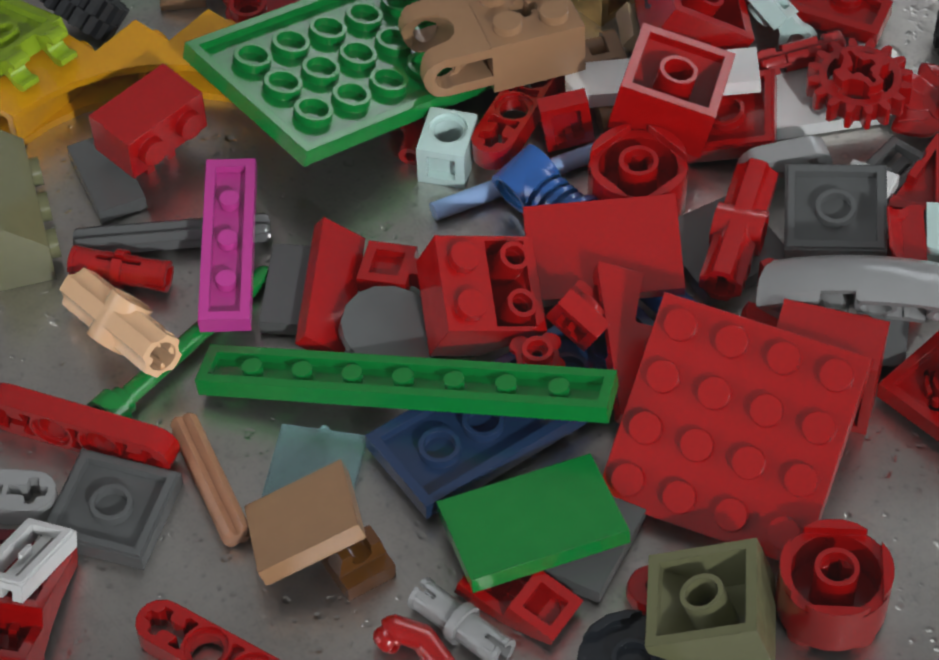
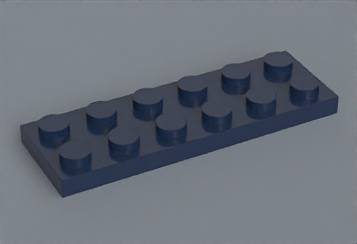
M638 305L636 321L653 326L654 321ZM556 326L547 330L546 333H554L560 337L561 347L558 351L560 358L565 361L566 367L607 369L606 358L608 351L605 332L583 351ZM508 352L492 362L516 363V357L511 352ZM408 410L366 434L365 439L366 448L423 516L428 519L438 513L436 501L482 487L589 422Z

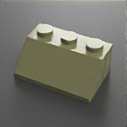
M0 130V292L57 279L52 259L62 257L55 228L45 230L44 222L53 221L47 193H36L35 189L37 186L45 185L38 156L28 158L24 139Z

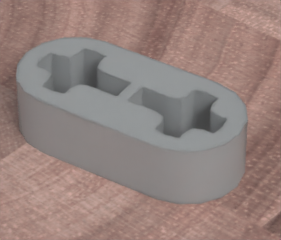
M814 135L751 148L743 153L737 162L745 163L750 158L767 161L768 165L779 173L775 191L785 189V164H833L825 142L820 137Z
M0 469V524L21 525L28 518L46 522L58 498L57 488L52 477L45 472L36 470ZM33 493H42L41 496L36 497L34 503H25L26 500H30L32 498Z

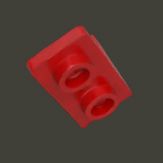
M564 79L556 95L537 99L540 123L548 152L595 141L585 88L566 92ZM542 81L532 83L531 87L539 88L546 83Z

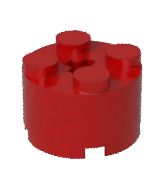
M626 124L609 129L600 135L592 145L588 163L587 195H594L599 200L676 193L678 217L682 216L686 208L689 169L686 148L677 136L659 126L648 125V130H631V124Z
M843 519L818 520L804 526L802 533L792 540L790 538L783 546L775 589L776 613L785 628L786 636L791 642L796 645L810 646L824 651H845L854 648H865L874 641L875 635L881 629L886 618L895 576V567L890 550L883 542L880 546L874 539L868 536V529Z

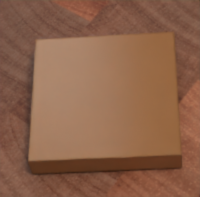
M341 459L244 506L257 572L266 586L367 538L350 474Z

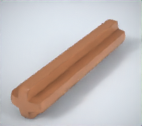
M187 412L183 416L175 417L170 424L172 434L179 441L180 452L223 544L228 547H234L239 543H245L250 538L247 519L197 415Z

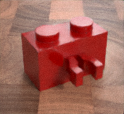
M164 63L89 115L95 149L133 179L143 172L150 175L155 171V165L159 164L164 157L168 160L176 156L175 149L187 140L196 137L207 126L202 92Z

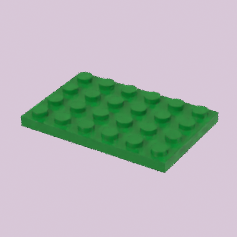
M300 0L187 41L184 45L183 58L304 167L427 116L430 107L445 109L492 89L491 86L447 97H436L429 93L420 76L421 61L425 52H415L410 49L404 42L398 28L399 17L403 9L407 5L420 0ZM423 21L415 27V30H421L425 27L436 25V23ZM452 68L442 69L437 76L447 74Z

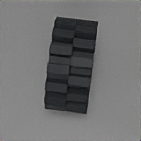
M39 0L44 3L43 5L47 9L54 11V14L65 19L71 26H76L81 32L87 35L90 34L95 39L102 40L103 42H107L115 35L130 11L119 0Z

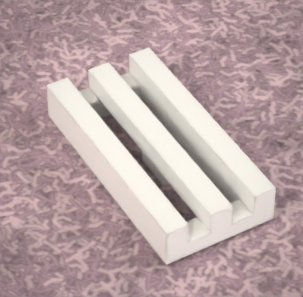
M32 518L25 520L0 545V598H3L9 591H12V601L23 604L77 548V531ZM38 534H39V535H42V536L32 545L33 541L38 537ZM18 558V560L5 573H3Z

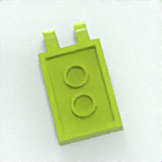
M0 0V77L5 75L18 90L24 92L40 81L38 76L32 74L25 66V63L30 61V57L43 50L60 67L78 57L76 51L68 48L63 41L69 34L62 18L21 0Z

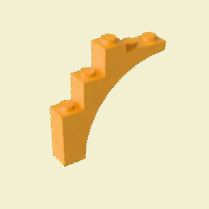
M207 9L173 38L168 40L159 30H152L135 19L96 51L88 42L84 40L79 41L68 35L63 41L68 48L76 51L78 57L60 67L43 50L30 57V61L25 63V66L32 74L37 75L40 81L26 91L18 90L5 75L0 78V130L23 138L26 146L48 130L84 113L99 109L162 63L200 90L203 94V99L232 103L183 58L185 42L237 23L231 19H224L210 9Z

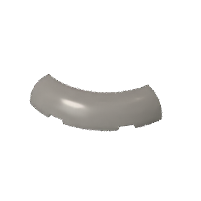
M820 255L774 260L764 267L759 277L756 307L779 319L785 298L844 312H849V307L864 314L882 315L883 318L922 323L930 319L939 322V263L912 258L875 255Z

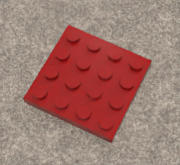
M664 292L602 477L613 497L646 509L645 515L723 542L757 538L765 556L780 561L781 552L786 542L790 538L792 540L802 533L804 526L822 518L874 359Z

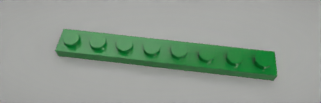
M220 344L209 345L195 378L198 394L206 396L609 423L619 386L617 370Z

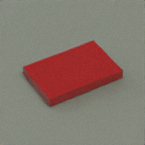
M676 193L523 207L525 236H532L543 307L555 306L580 279L584 280L598 293V288H594L592 277L593 270L598 261L643 272L639 299L663 297L664 292L674 295H685Z

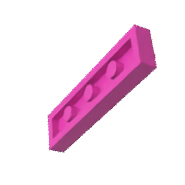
M256 158L206 159L198 302V326L200 332L252 331L257 194Z

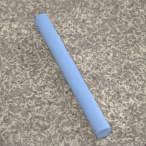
M594 142L550 158L559 170L560 175L588 165ZM490 180L430 202L429 207L434 220L439 221L498 199L502 195L494 186L493 181Z

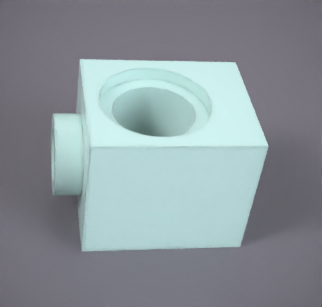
M437 107L429 108L416 147L418 182L459 189L466 188L474 163L471 136L478 125V114Z

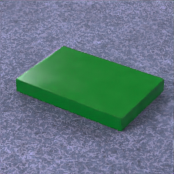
M591 453L436 501L438 515L473 593L631 543L630 529Z

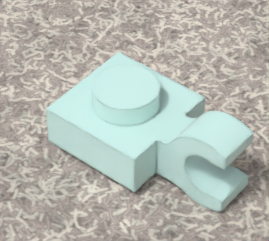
M748 0L750 2L748 9L763 26L770 25L773 30L778 28L780 32L779 45L792 42L794 34H800L804 38L817 36L814 28L804 23L797 16L799 11L789 0Z

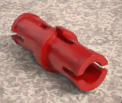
M79 245L72 246L67 260V272L69 274H75L84 267L96 272L114 288L124 289L127 285L149 288L165 293L171 287L174 266H172V261L131 255L130 250L117 248L115 252L81 247Z

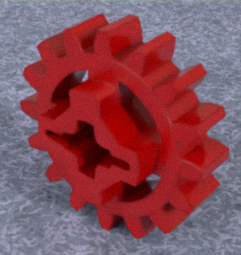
M849 38L847 47H842L833 41L830 43L829 53L818 50L815 62H809L806 96L813 97L812 108L814 111L827 109L825 120L829 122L837 117H841L844 119V127L849 128L853 121H860L862 127L866 130L870 129L871 120L876 119L885 126L889 124L890 114L900 117L903 114L904 104L910 103L913 71L905 69L906 58L904 56L891 57L893 47L890 45L878 50L875 48V41L873 39H869L865 46H859L855 38ZM890 86V89L885 92L886 87Z

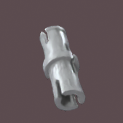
M426 577L419 582L420 586L426 589L425 592H422L416 586L412 590L407 601L408 607L416 610L443 631V638L452 645L460 643L482 660H500L498 658L499 655L505 660L510 658L515 649L516 641L480 616L479 608L471 602L461 603L435 584L434 580L430 577Z

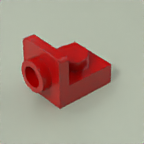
M581 279L569 289L545 316L583 351L596 341L611 324L603 317L604 310L600 305L599 294Z

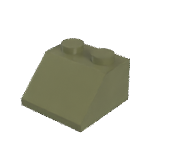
M751 538L649 555L645 648L648 654L666 660H776V577L758 539Z

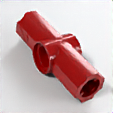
M750 158L745 163H737L725 201H719L710 229V246L699 276V287L708 292L710 298L728 302L730 298L741 297L743 289H745L746 280L750 274L754 256L759 257L761 254L769 223L770 213L768 211L775 193L779 174L768 165L767 161Z

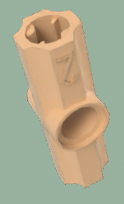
M84 267L75 274L67 275L59 289L63 295L62 305L89 326L87 330L89 337L107 349L125 356L141 371L158 378L162 373L175 368L182 356L178 347L180 340L151 317L153 310L136 297L114 288L96 272Z

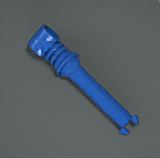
M527 144L492 176L493 184L498 192L513 208L523 213L524 206L599 200L594 195H583L573 185H570L565 178L561 177L559 170L551 159L532 144ZM685 292V295H677L697 302L687 292ZM663 297L641 298L640 300L657 314Z

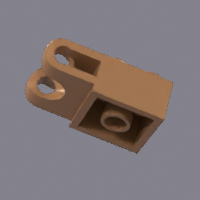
M420 0L407 5L399 17L398 28L404 42L415 52H425L421 61L420 76L425 88L436 97H447L491 86L494 93L586 70L585 25L571 0ZM423 21L436 23V25L415 30V27ZM452 68L447 74L437 76L442 69Z

